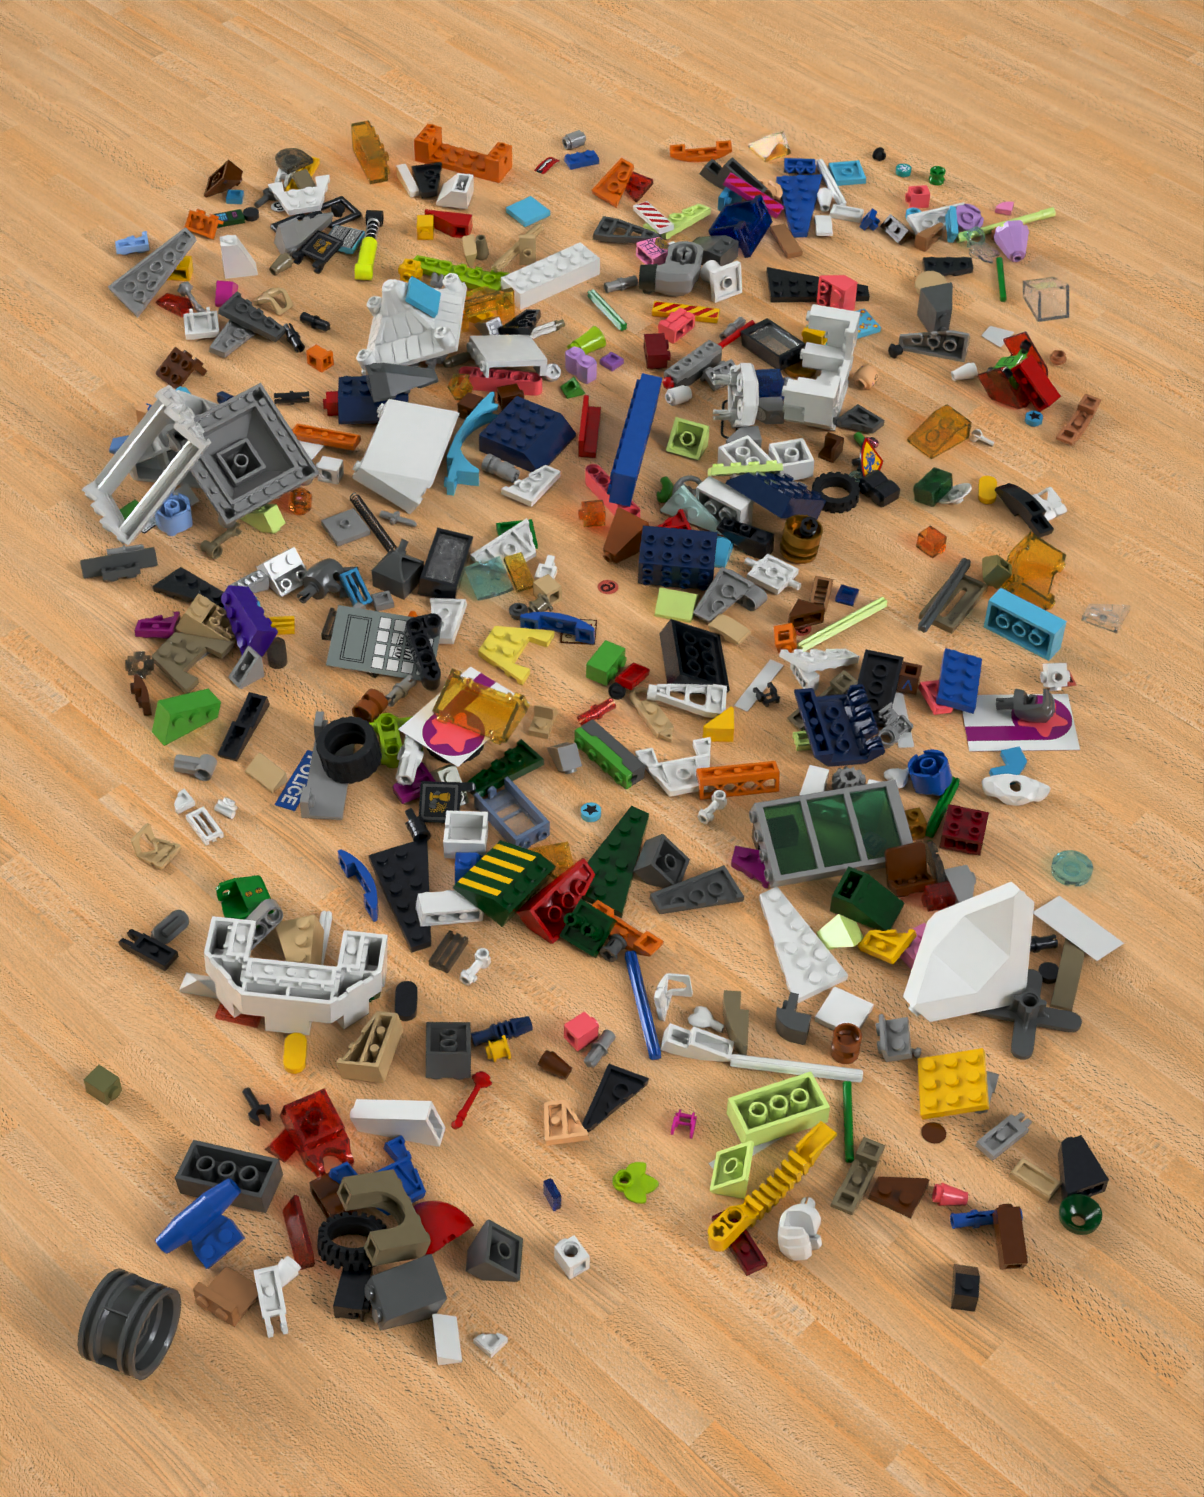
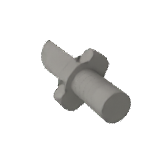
M381 510L379 517L390 520V524L393 525L396 522H400L412 527L417 526L415 521L400 517L399 511L389 513Z

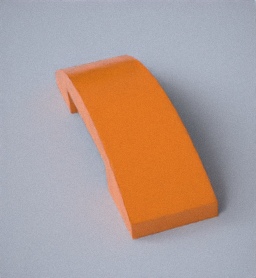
M731 140L716 141V147L685 149V144L670 145V157L686 162H707L711 159H719L732 152Z
M597 900L592 904L595 908L617 920L608 938L611 934L622 936L627 943L625 949L650 957L664 944L663 940L649 931L643 934L616 917L614 909Z

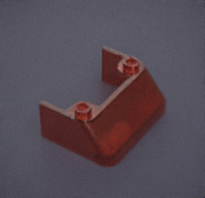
M1026 331L1003 339L1011 353L1010 356L1018 354L1021 349L1019 346L1025 339L1032 343L1026 356L1028 357L1032 354L1048 377V368ZM1001 367L977 375L992 400L1016 409L1026 408L1031 402L1020 386L1017 389H1013Z

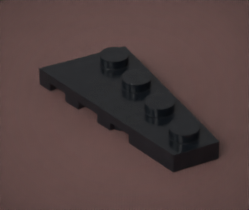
M182 567L153 585L154 592L160 593L162 591L172 598L178 596L185 602H192L199 593L219 607H224L221 601L223 591Z

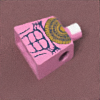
M661 237L637 242L636 256L645 265L664 264L668 255V246L675 242L667 243Z

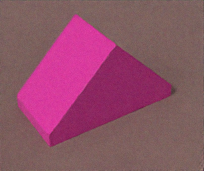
M217 280L215 307H221L238 290V284L233 281Z

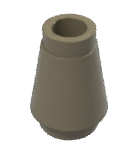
M478 235L475 241L477 248L476 259L485 260L489 255L486 237Z
M288 253L280 254L269 268L270 272L276 276L292 267V257Z

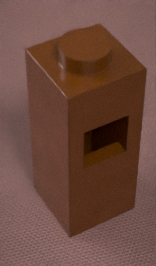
M1001 1204L992 1213L1000 1270L1022 1269L1027 1265L1028 1259L1020 1206L1013 1207L1012 1204Z

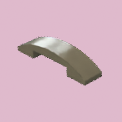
M843 670L830 681L831 686L819 696L847 694L850 685H857L858 681ZM798 708L787 717V720L800 731L806 729Z
M1065 938L1050 1007L1072 1012L1085 952L1067 938Z
M863 1137L855 1159L842 1186L838 1188L830 1207L850 1215L854 1214L873 1178L885 1145Z

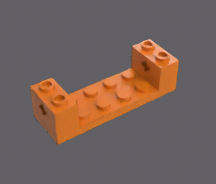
M427 124L414 139L415 161L425 164L442 162V168L463 174H472L474 177L500 183L512 168V145L503 142H497L488 155L462 147L451 146L442 143V127L435 126L434 124Z

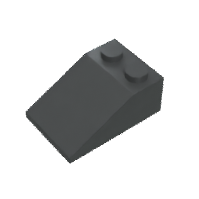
M726 235L697 237L693 241L704 249L701 265H704L709 260H715L720 266L732 263L738 257L739 241Z
M426 1022V1078H454L457 1080L471 1078L470 1022Z

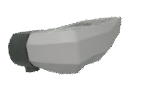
M688 241L670 244L664 264L640 265L639 289H642L643 293L646 294L656 291L674 297L688 294L699 279L704 249L701 245Z

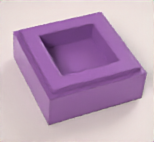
M610 352L600 359V364L614 371L624 364V359Z

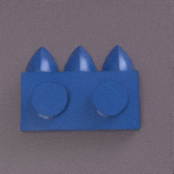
M586 150L582 153L576 152L571 155L566 154L564 157V161L570 170L599 164V158L594 150Z
M784 158V172L788 174L805 173L811 175L815 173V159Z

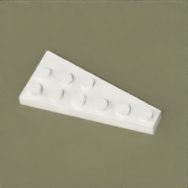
M777 886L759 894V901L769 926L770 935L774 941V948L782 972H784L787 988L790 992L799 994L798 1003L847 980L848 974Z

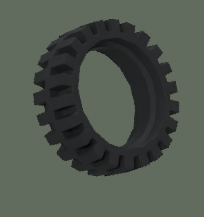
M343 1212L342 1216L335 1214L334 1218H327L326 1222L323 1221L321 1227H319L317 1240L318 1255L321 1256L323 1262L326 1261L327 1265L332 1266L334 1264L336 1269H340L342 1266L344 1271H349L350 1268H353V1271H359V1267L367 1270L369 1265L373 1268L375 1266L372 1265L364 1247L347 1248L337 1245L332 1240L344 1235L368 1237L371 1231L387 1229L385 1223L382 1224V1220H376V1216L370 1215L367 1217V1213L363 1212L361 1215H358V1212H352V1215H349L348 1212Z

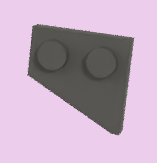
M857 404L837 418L835 425L873 434L884 426V420Z

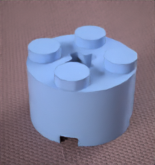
M171 493L155 514L158 529L167 533L168 536H175L177 533L183 532L193 525L190 500L184 494L178 493L179 495H173Z

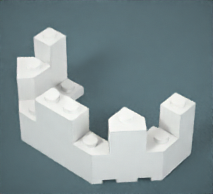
M815 304L812 305L811 311H807L806 321H809L808 328L826 331L825 338L828 340L827 345L807 342L805 349H801L800 359H803V368L820 370L822 372L820 376H817L816 380L798 377V380L788 379L787 385H783L782 396H784L783 413H785V421L835 431L836 419L840 416L848 389V377L852 368L853 352L858 337L860 312Z
M212 916L204 958L206 973L215 982L216 997L234 1018L240 1014L264 1016L265 1031L291 1034L297 1032L303 1035H310L312 1022L333 1023L334 1021H337L343 1029H346L369 1014V999L381 992L382 987L385 986L388 935L344 930L337 967L250 958L256 921Z

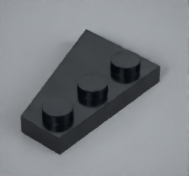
M442 162L411 166L412 174L421 197L431 198L437 196Z
M923 257L924 272L935 271L944 277L947 275L959 276L973 273L971 257Z

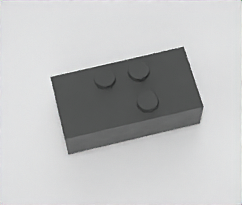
M193 1140L175 1176V1180L181 1194L199 1197L212 1187L231 1178L241 1190V1193L231 1205L266 1213L282 1179L283 1172L279 1159Z

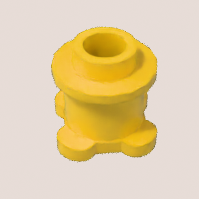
M502 1035L501 1040L495 1042L488 1041L489 1046H485L488 1059H493L494 1062H496V1059L507 1057L508 1060L511 1059V1052L505 1035Z

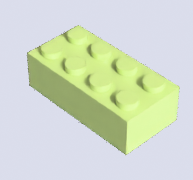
M811 1071L730 1097L727 1103V1115L741 1143L752 1140L754 1146L815 1127L820 1121L827 1123L830 1106Z

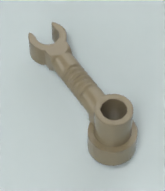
M236 522L233 527L228 528L226 532L212 542L204 540L201 543L200 549L213 559L219 558L223 551L220 545L230 537L240 535L242 531L237 528L241 524Z

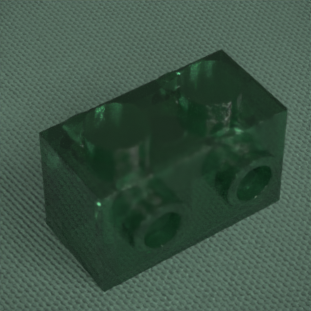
M935 467L931 469L914 485L915 501L930 507L936 505L953 488L952 473Z

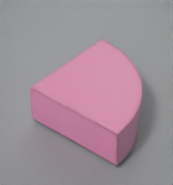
M1014 202L998 204L995 213L1010 216Z

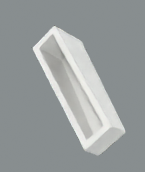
M396 165L397 177L410 198L419 196V188L407 165Z

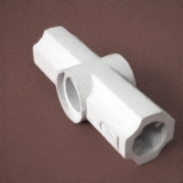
M407 735L397 755L399 765L395 778L398 781L397 783L402 785H411L414 782L417 767L421 763L424 754L421 751L422 744Z

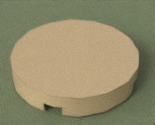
M935 271L922 272L915 281L916 292L920 295L921 288L945 284L947 280L943 275Z

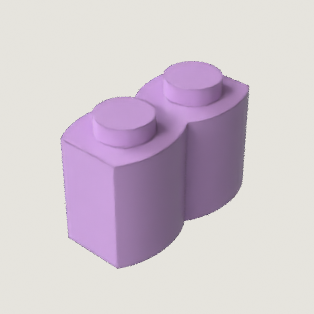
M575 346L565 351V368L570 374L575 375L579 381L585 384H589L597 379V362L593 357L585 355L582 349Z

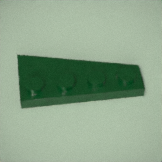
M520 739L515 748H509L504 752L505 756L499 760L495 759L491 762V767L487 770H481L467 781L476 784V791L470 793L473 796L475 793H478L483 797L488 794V789L491 786H494L496 789L504 786V778L507 776L511 781H514L543 766L544 759Z

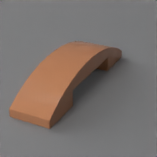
M1085 394L1066 427L1063 426L1056 436V440L1074 445L1092 421L1101 403V399Z

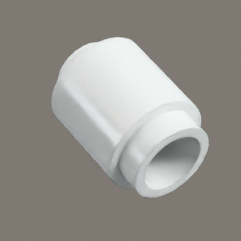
M684 385L668 389L665 394V399L671 406L688 402L692 398L690 387Z

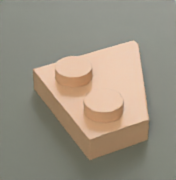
M566 1099L544 1102L546 1146L590 1140L587 1130L583 1127Z

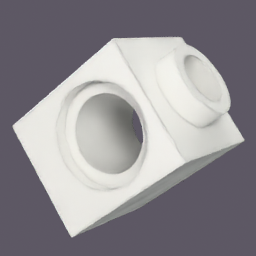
M322 456L320 462L316 464V468L320 473L317 476L318 481L339 484L344 475L342 459Z
M575 1235L568 1239L560 1240L554 1246V1259L569 1280L590 1268V1256ZM568 1254H573V1255H575V1256H574V1257H568V1256H566V1255H568Z

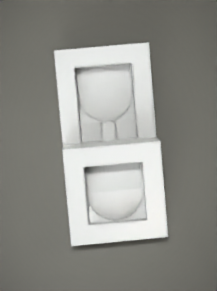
M814 215L816 236H833L831 216Z

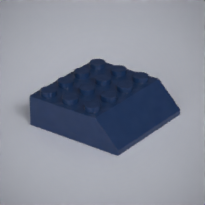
M516 396L479 434V451L485 454L490 453L502 461L533 472L544 465L549 466L576 437V432L561 413Z
M759 471L756 473L748 472L729 479L725 483L773 514L785 519L800 514L811 516L817 520L826 503V500L821 498L820 493L808 490L807 485L793 481L794 478L785 473L781 475L769 472L764 474Z

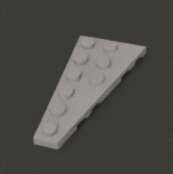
M185 227L108 286L109 290L138 318L197 241L196 237Z

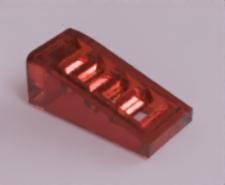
M166 293L156 301L157 305L180 317H184L183 314L190 313L189 309H193L189 298Z

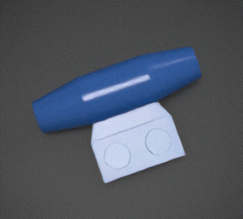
M228 1178L200 1195L176 1215L158 1235L155 1241L159 1248L168 1254L191 1240L193 1252L206 1269L212 1267L245 1239V1236L234 1221L222 1215L241 1193L238 1185L231 1178Z

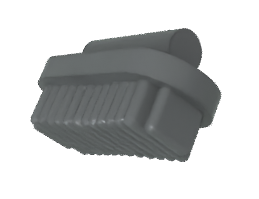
M182 910L172 911L153 928L151 937L163 944H168L188 927V915Z

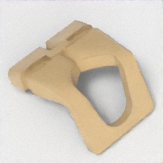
M270 288L253 300L254 306L270 302L278 316L293 306L287 291L283 288ZM282 293L286 304L285 307L281 308L272 297Z
M148 823L131 839L136 856L160 870H163L171 861L170 858L173 859L181 850L180 844L155 838L151 825ZM143 834L154 844L155 850L141 852L139 840Z

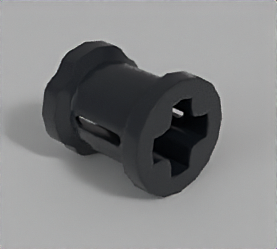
M807 517L802 520L799 528L802 536L809 538L815 534L818 527L816 519ZM807 524L811 525L810 530L806 529Z

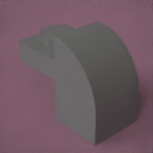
M790 992L789 999L784 1000L782 1008L777 1007L775 1028L783 1039L805 1045L810 1029L811 1015L796 1012L799 994Z

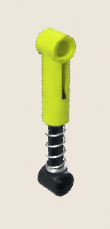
M366 210L367 227L361 242L358 262L355 264V280L372 281L373 265L378 244L376 240L379 227H383V211Z

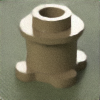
M539 593L536 600L529 601L528 610L530 613L545 612L547 610L551 612L553 610L545 594Z

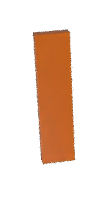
M298 423L292 430L299 441L354 451L361 442V435Z

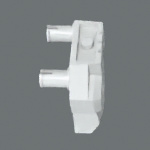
M740 363L739 365L731 366L730 373L713 374L712 379H719L712 381L713 385H728V410L714 409L713 414L720 415L713 416V420H728L732 428L754 425L759 406V383L754 365L752 363Z

